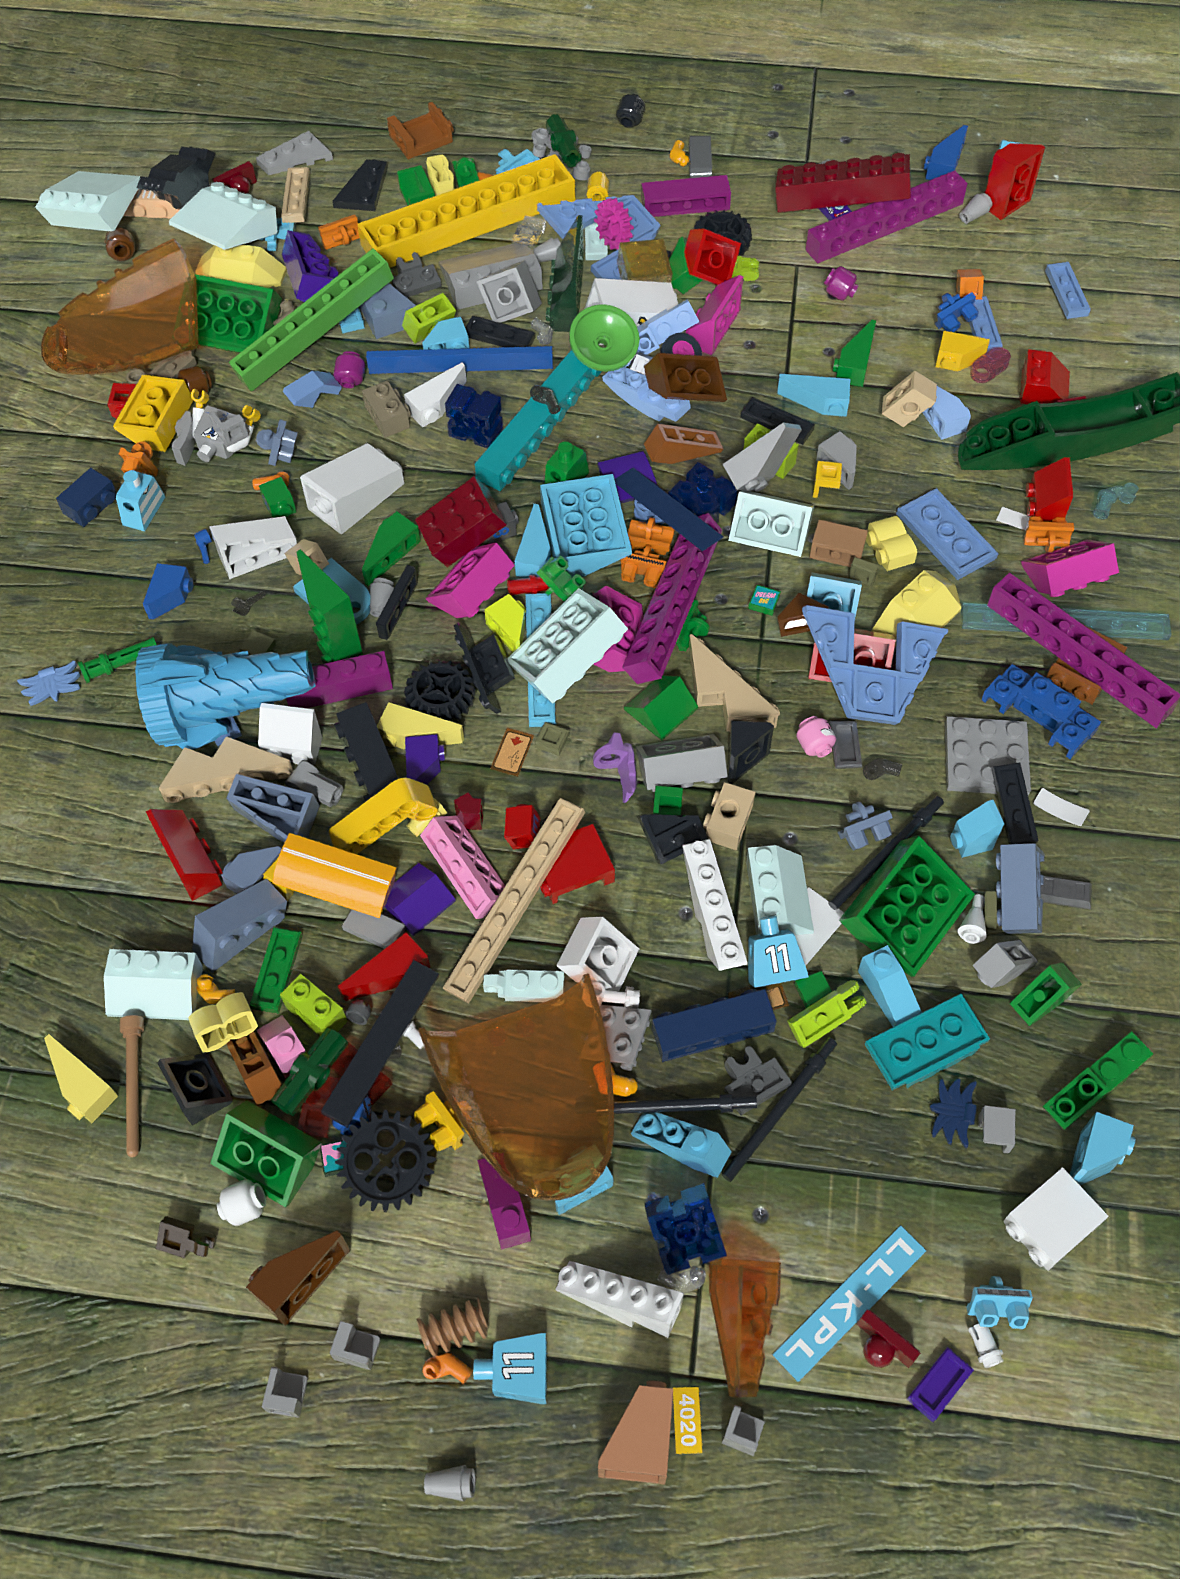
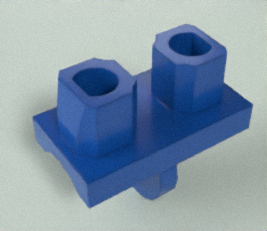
M971 292L961 299L959 294L953 297L949 293L942 296L943 303L938 306L940 312L937 314L938 321L935 322L938 329L943 327L948 332H955L961 325L957 319L959 316L962 315L967 322L976 319L979 311L974 304L975 295Z

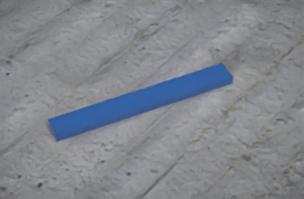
M552 346L367 351L366 353L369 374L445 372L460 363L465 365V371L553 369Z

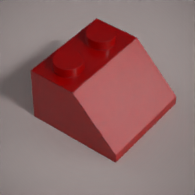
M706 229L690 230L684 251L689 275L715 285L732 279L741 243Z
M1028 349L1022 368L1020 404H1029L1038 401L1039 404H1047L1057 400L1069 399L1070 371L1052 352Z
M1064 457L1034 472L1031 483L1026 485L1025 494L1030 500L1027 506V516L1040 517L1043 522H1052L1056 517H1066L1073 499L1070 458Z

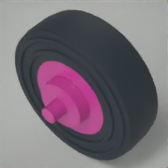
M675 333L665 340L660 353L702 356V349L698 341L691 335Z

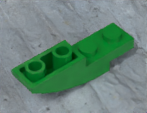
M1131 1031L1091 1067L1086 1068L1043 1105V1108L1065 1130L1125 1082L1154 1053Z

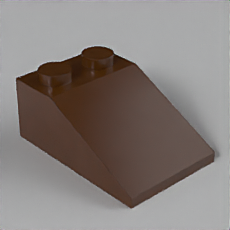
M335 1231L268 1261L264 1267H258L249 1278L250 1283L246 1288L264 1308L286 1326L346 1257L350 1249L342 1234Z

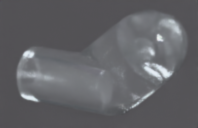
M534 318L531 322V328L539 332V335H537L539 343L541 345L550 344L553 340V328L539 318Z
M699 1265L692 1266L691 1269L680 1274L664 1266L657 1280L673 1290L685 1294L700 1288L704 1284L706 1272Z

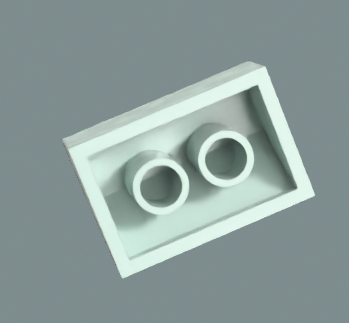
M741 490L738 495L728 541L801 557L815 505Z
M777 845L749 847L746 865L756 935L762 934L760 918L767 916H777L779 930L788 929L794 935L813 934L814 929L802 856Z
M110 949L104 973L106 1015L109 1017L137 1015L153 1019L189 1020L188 1017L196 1009L198 998L196 990L197 978L202 975L203 966L196 953Z

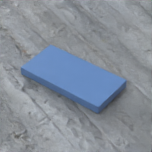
M937 488L897 509L896 514L957 580L997 559L998 552Z

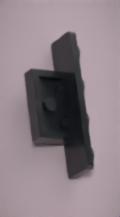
M456 623L453 625L456 631L455 640L464 651L463 660L471 669L472 675L470 677L474 680V685L481 694L479 701L485 709H490L498 714L502 711L494 691L515 679L501 642L493 634L475 646L471 633L461 624Z

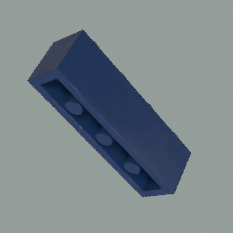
M751 989L743 992L738 997L730 999L729 997L718 998L712 1004L704 1006L700 1004L691 1005L684 1011L675 1014L673 1012L662 1013L656 1019H653L652 1032L661 1060L665 1062L772 1033L775 1031L777 1021L766 990L757 991L756 989Z

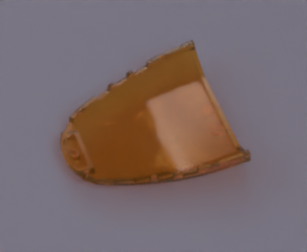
M175 238L132 259L134 265L124 271L119 268L114 271L116 276L107 282L99 280L97 282L98 288L87 295L82 292L58 312L60 319L54 326H47L42 338L41 355L46 365L62 374L83 376L113 375L129 372L133 369L141 370L197 349L196 277L183 247Z
M589 973L583 975L580 982L559 997L457 1031H428L424 1027L418 1029L431 1067L454 1114L484 1158L513 1189L534 1199L546 1201L562 1200L584 1192L603 1174L611 1158L614 1144V1095L605 1027Z

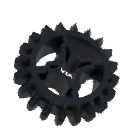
M717 210L714 213L707 212L706 216H700V220L696 221L694 229H706L741 243L738 256H744L745 252L749 250L750 242L752 241L751 226L747 223V218H742L741 214L735 215L733 211L725 212V210L723 212H718Z
M441 659L438 664H433L429 660L427 667L420 664L419 671L412 670V678H407L404 694L406 705L409 709L452 722L453 718L460 721L461 714L468 715L469 707H473V698L476 695L474 680L470 677L468 670H463L460 664L454 666L451 660L447 664H443ZM426 686H429L427 689L424 690V693L421 694V692L423 691V689H424ZM458 690H460V692L458 693V695L452 700L451 698H452L454 695H456V692H457Z

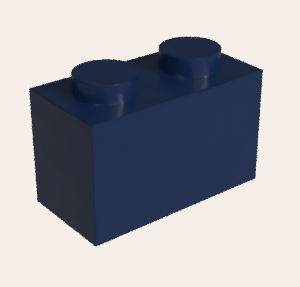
M90 468L64 490L56 500L65 516L85 527L116 499L117 493L110 479Z

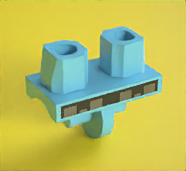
M992 1276L989 1285H980V1287L973 1288L971 1302L967 1304L966 1308L968 1315L977 1317L981 1327H993L997 1325L999 1317H1007L1009 1326L1016 1329H1024L1029 1320L1028 1309L1033 1296L1031 1290L1013 1289L1011 1286H1003L1000 1276Z

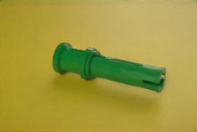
M151 637L148 640L108 655L100 653L97 658L84 663L79 661L78 665L86 683H90L93 678L103 674L111 675L114 672L113 669L135 662L138 652L142 647L155 646L157 644L154 637Z

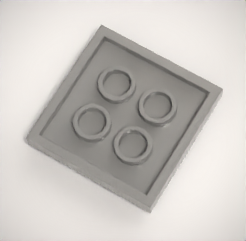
M946 717L947 791L997 794L992 774L993 766L1020 762L1029 796L1031 784L1027 722Z

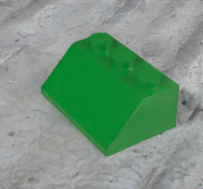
M246 1100L226 1113L210 1164L239 1181L246 1179L251 1180L253 1183H258L262 1187L265 1196L287 1207L313 1169L322 1142Z

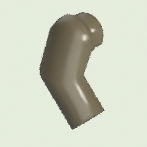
M290 300L281 302L282 316L273 322L274 326L296 309Z

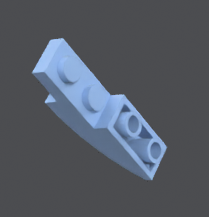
M688 299L668 311L667 309L663 310L637 327L639 332L638 352L648 355L660 348L659 345L665 342L672 334L681 333L699 322Z
M626 367L615 371H608L602 377L606 385L620 398L657 421L666 417L676 422L691 408L689 400L665 399L649 389L645 375Z

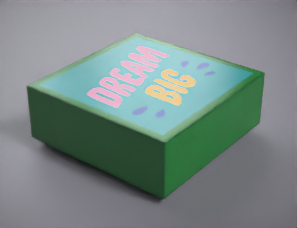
M756 585L748 609L773 616L781 591Z

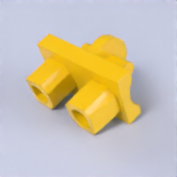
M433 1091L426 1095L425 1104L414 1112V1119L417 1124H422V1129L432 1123L437 1125L439 1129L430 1134V1141L438 1152L450 1146L456 1150L463 1144L460 1141L464 1136L461 1128L467 1125V1121L463 1116L468 1108L464 1103L454 1105L451 1099L443 1104Z

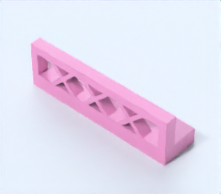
M458 816L433 817L420 835L474 917L476 919L484 918L505 888L504 883ZM452 825L456 832L452 831L448 826ZM463 847L467 848L470 853L464 850ZM476 867L482 869L484 873L478 871ZM491 888L496 890L499 895L495 896Z

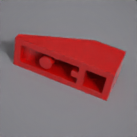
M404 933L338 985L341 997L348 1001L395 989L413 960L430 968L428 955L407 933Z

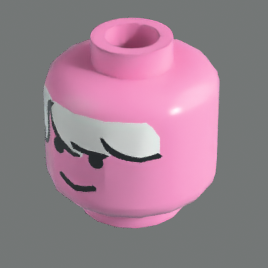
M812 716L799 724L796 736L806 755L821 758L831 753L832 746L836 742V736L826 719Z

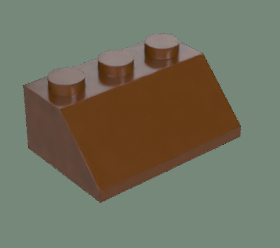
M657 353L644 366L649 389L665 399L727 401L717 357Z

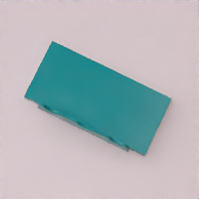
M959 994L867 1040L865 1046L890 1088L894 1090L906 1084L908 1089L913 1084L921 1082L937 1072L959 1063L968 1056H972L990 1038L963 995Z

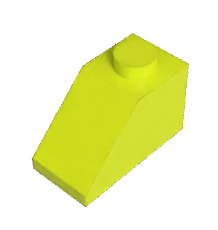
M508 594L484 609L486 625L513 653L523 643L526 610L519 600L515 601Z

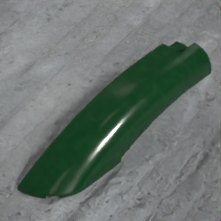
M1178 372L1133 388L1084 400L1039 404L1038 401L985 419L966 433V438L958 449L959 466L961 470H1010L1048 466L1064 457L1070 458V462L1124 449L1173 432V425L1180 423V375Z

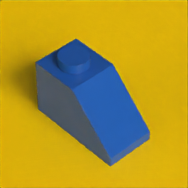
M157 563L143 601V606L149 619H155L186 601L188 593H191L193 589V579L190 578L187 567Z

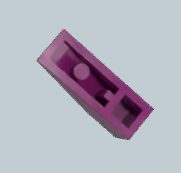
M507 1152L477 1160L501 1250L530 1242L529 1227Z

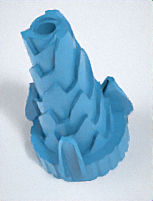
M172 643L142 647L136 659V687L142 717L151 738L156 744L164 745L165 747L177 745L182 749L184 747L191 750L198 749L215 741L221 735L229 733L228 725L219 721L220 719L238 716L240 712L260 708L261 703L274 704V701L304 694L316 686L307 650L280 655L273 652L248 655V651L222 655V651L214 652L187 645L176 647Z

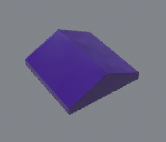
M418 863L394 883L385 908L400 923L404 924L406 930L414 937L452 905L456 899L436 874Z

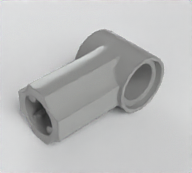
M301 761L285 781L286 787L312 793L317 801L330 808L339 802L343 792L342 785L321 775L317 768L306 761Z

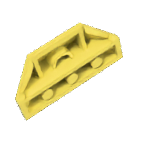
M214 245L201 257L195 273L197 275L270 288L272 286H281L287 269L261 247L239 245L224 250Z
M923 570L890 601L871 631L893 634L897 639V624L902 621L943 628L961 611V604L955 584L936 571Z

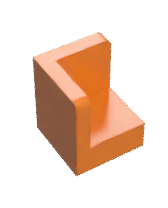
M957 270L956 294H959L961 299L971 292L975 295V300L982 299L984 276L981 270Z

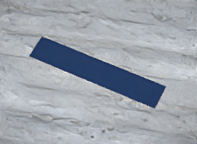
M631 468L614 479L615 484L702 552L724 537L635 468Z

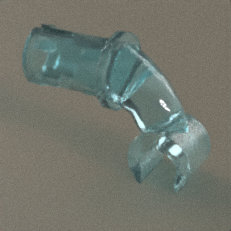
M1126 483L1124 486H1112L1100 490L1097 495L1098 502L1093 515L1101 520L1107 519L1112 504L1116 502L1117 498L1125 504H1131L1136 497L1135 494L1139 487L1134 483Z

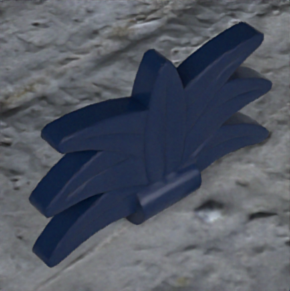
M959 1078L954 1081L948 1091L944 1080L941 1079L939 1082L940 1103L930 1105V1110L939 1114L934 1123L932 1137H936L938 1132L943 1129L945 1139L951 1145L956 1130L961 1144L967 1149L969 1145L967 1129L969 1125L975 1124L977 1106L972 1104V1094L977 1082L970 1083L961 1094V1080Z

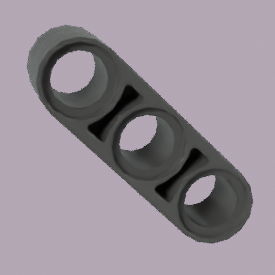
M690 135L689 178L712 176L711 135Z

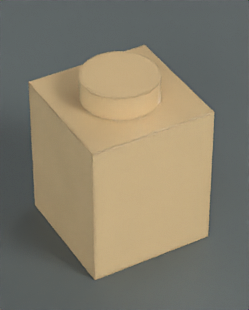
M305 539L284 553L296 574L301 575V570L296 552L300 549L320 569L329 565L318 543Z

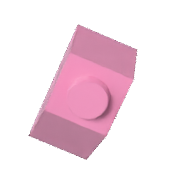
M281 1015L259 1028L257 1032L284 1078L290 1076V1070L295 1060L306 1051L289 1023Z

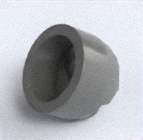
M362 999L353 1001L345 1013L351 1022L358 1025H365L371 1015L370 1005L368 1003L364 1005V1000Z

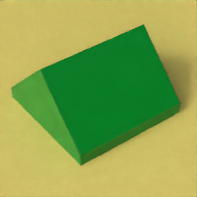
M662 676L661 679L654 680L624 706V710L661 741L698 709L697 703L680 676Z

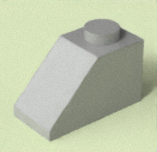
M839 431L819 444L816 462L842 463L840 483L849 490L853 487L857 445L852 439Z
M1020 940L996 943L973 964V967L977 970V976L981 982L990 986V988H994L1010 982L1035 966L1038 961Z

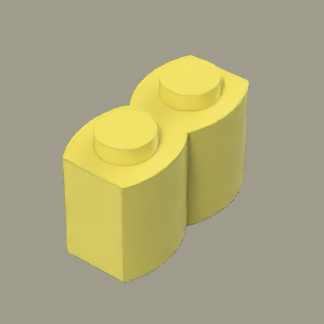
M442 154L427 157L428 180L435 192V196L454 190V176L449 170L447 158Z
M898 516L869 523L866 542L876 552V560L879 565H882L885 570L889 571L915 563L917 556L916 546L912 538L906 533L905 527Z
M243 992L230 994L221 999L216 1005L199 1008L188 1017L202 1052L217 1050L227 1044L230 1039H239L247 1036L258 1027Z

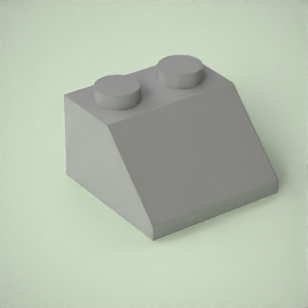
M525 260L504 267L477 281L492 321L501 323L533 312L542 304Z

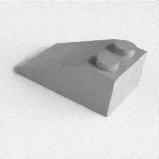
M782 423L723 464L737 490H747V492L755 490V492H758L768 486L767 482L774 478L801 432L800 425Z

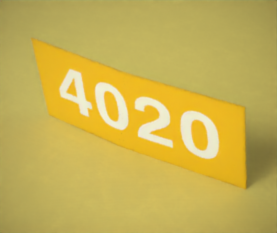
M699 1387L673 1388L676 1454L702 1453Z

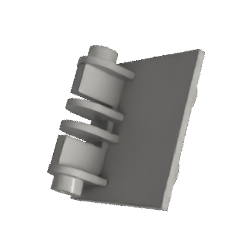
M601 1005L595 1017L582 1058L621 1063L620 1067L622 1069L631 1071L637 1065L638 1051L642 1050L641 1043L644 1042L646 1028L650 1025L649 1017L651 1010Z

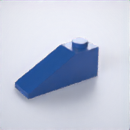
M963 125L935 146L932 155L926 157L924 169L927 170L926 179L932 180L956 170L968 130L967 125Z

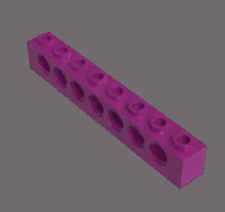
M952 171L912 187L911 199L875 202L808 229L805 250L818 264L963 204L968 183L956 171Z
M709 513L698 516L718 533H722V529ZM679 534L622 666L636 684L662 678L717 542L702 552Z
M1008 573L993 587L988 607L1087 679L1099 685L1101 689L1156 729L1173 712L1180 700V693L1020 579Z

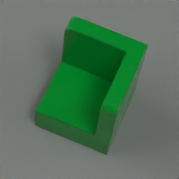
M656 786L653 814L681 815L683 788Z

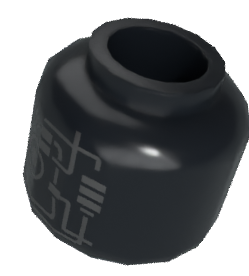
M637 94L624 95L620 99L616 117L622 126L632 128L641 123L646 105Z

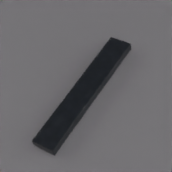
M413 960L322 1108L321 1114L346 1128L349 1127L358 1109L363 1104L439 978V973Z

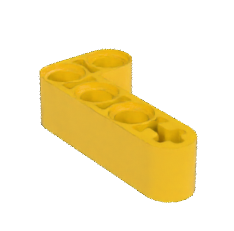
M400 778L390 783L329 829V835L333 847L358 854L407 817L416 821H426L433 818L438 813V809L428 785L410 778Z

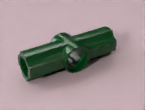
M552 114L546 120V128L551 137L552 150L558 151L563 163L567 164L568 167H575L581 161L582 155L576 145L575 131L568 129L564 119L559 114Z
M326 1028L308 1053H302L295 1060L290 1070V1076L273 1096L272 1102L286 1114L294 1116L312 1091H317L324 1085L330 1075L331 1066L346 1049L348 1041L334 1029Z

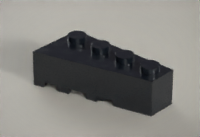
M367 702L336 713L338 722L334 724L339 739L343 738L346 745L343 749L348 762H353L356 771L353 772L359 787L363 786L367 795L363 796L365 802L398 779Z

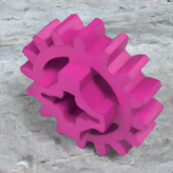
M617 198L603 200L602 203L597 205L598 209L595 210L597 218L594 221L598 223V227L595 229L599 231V238H604L605 246L610 245V249L616 248V250L623 248L625 245L630 244L629 239L633 238L630 230L634 229L630 225L632 217L628 215V208L624 209L623 202L618 203Z

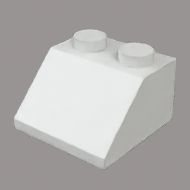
M261 703L259 748L286 758L297 765L301 761L315 765L322 735L314 709Z
M604 917L580 918L557 967L575 982L588 987L592 982H600L604 985L605 990L619 991L639 948Z

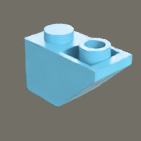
M461 317L439 321L422 342L423 350L469 349L468 334Z

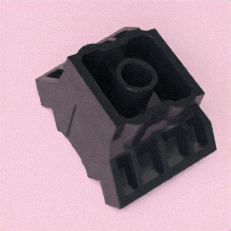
M181 146L178 155L170 154L152 167L148 177L140 176L136 188L152 191L158 199L168 201L175 209H181L202 188L210 186L208 173L216 153L204 148Z

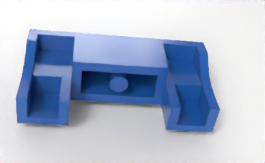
M1013 664L1002 676L999 674L984 691L981 699L986 703L991 698L1001 705L999 712L1002 714L1014 703V708L1054 733L1048 745L1053 747L1058 742L1069 751L1066 757L1070 760L1096 733L1101 724V721L1079 708L1081 701L1072 693L1066 692L1055 685L1050 679L1043 677L1037 672L1032 677Z

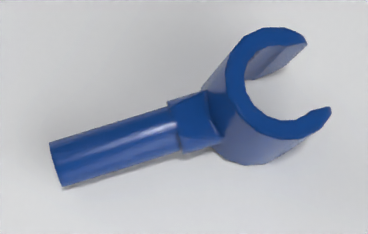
M203 529L195 533L194 536L201 550L203 563L208 564L210 561L205 545L212 541L207 530Z

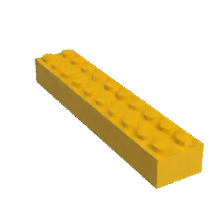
M553 154L358 223L360 243L366 253L374 248L387 261L389 268L396 266L397 257H401L404 262L413 260V252H416L421 257L540 214L537 211L538 203H542L544 206L560 204L561 201L574 202L575 179L557 155Z

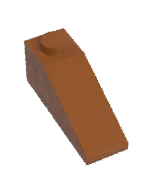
M658 423L644 443L651 461L656 463L674 464L723 451L722 444L714 431Z
M253 1031L239 1039H230L227 1043L228 1049L257 1106L271 1100L282 1085L255 1032Z

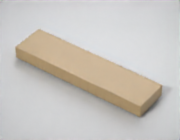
M308 167L288 168L281 214L282 223L305 221L310 179Z

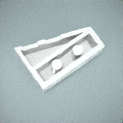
M285 516L209 526L220 560L229 579L287 558L284 553L297 544Z

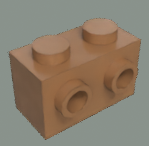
M819 520L812 542L810 558L851 567L854 557L862 558L868 530Z

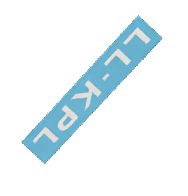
M900 1226L805 1321L773 1356L799 1382L856 1324L866 1310H869L926 1250Z

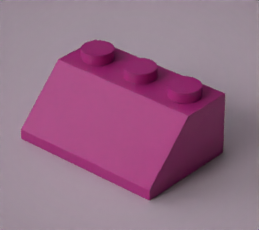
M738 275L717 285L712 294L709 293L707 295L703 308H699L696 313L699 322L686 329V334L691 335L698 341L702 352L713 355L739 314L744 276Z
M1088 539L1053 550L1052 553L1047 552L1021 561L1022 567L1038 592L1049 594L1050 597L1064 595L1065 590L1071 588L1073 590L1083 589L1087 587V583L1093 581H1107L1110 579L1109 576L1119 573L1114 543Z
M497 543L476 547L462 557L425 599L455 618H470L480 610L479 605L495 593L494 588L510 576L509 571L515 565Z
M605 586L595 594L599 596L600 602L613 610L628 630L623 634L622 639L618 643L613 644L604 653L603 658L593 665L608 672L625 671L622 666L643 620L642 604Z

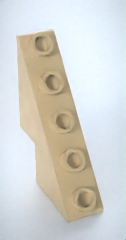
M693 634L690 635L689 655L695 699L698 707L723 705L726 732L731 729V721L770 722L776 728L778 716L780 715L777 706L765 700L757 688L750 686L743 680L739 672L728 667L721 656L710 651L703 640L696 638Z
M225 737L213 758L184 747L160 785L159 790L165 802L178 803L183 799L205 797L211 793L229 791L236 774L262 781L283 780L292 774L293 769L290 760Z

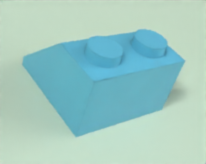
M812 572L807 597L829 606V609L855 613L856 616L862 581Z
M1096 1112L1080 1133L1069 1175L1079 1185H1082L1109 1173L1117 1164L1121 1165L1125 1155H1130L1134 1148L1135 1137L1131 1136L1134 1125Z

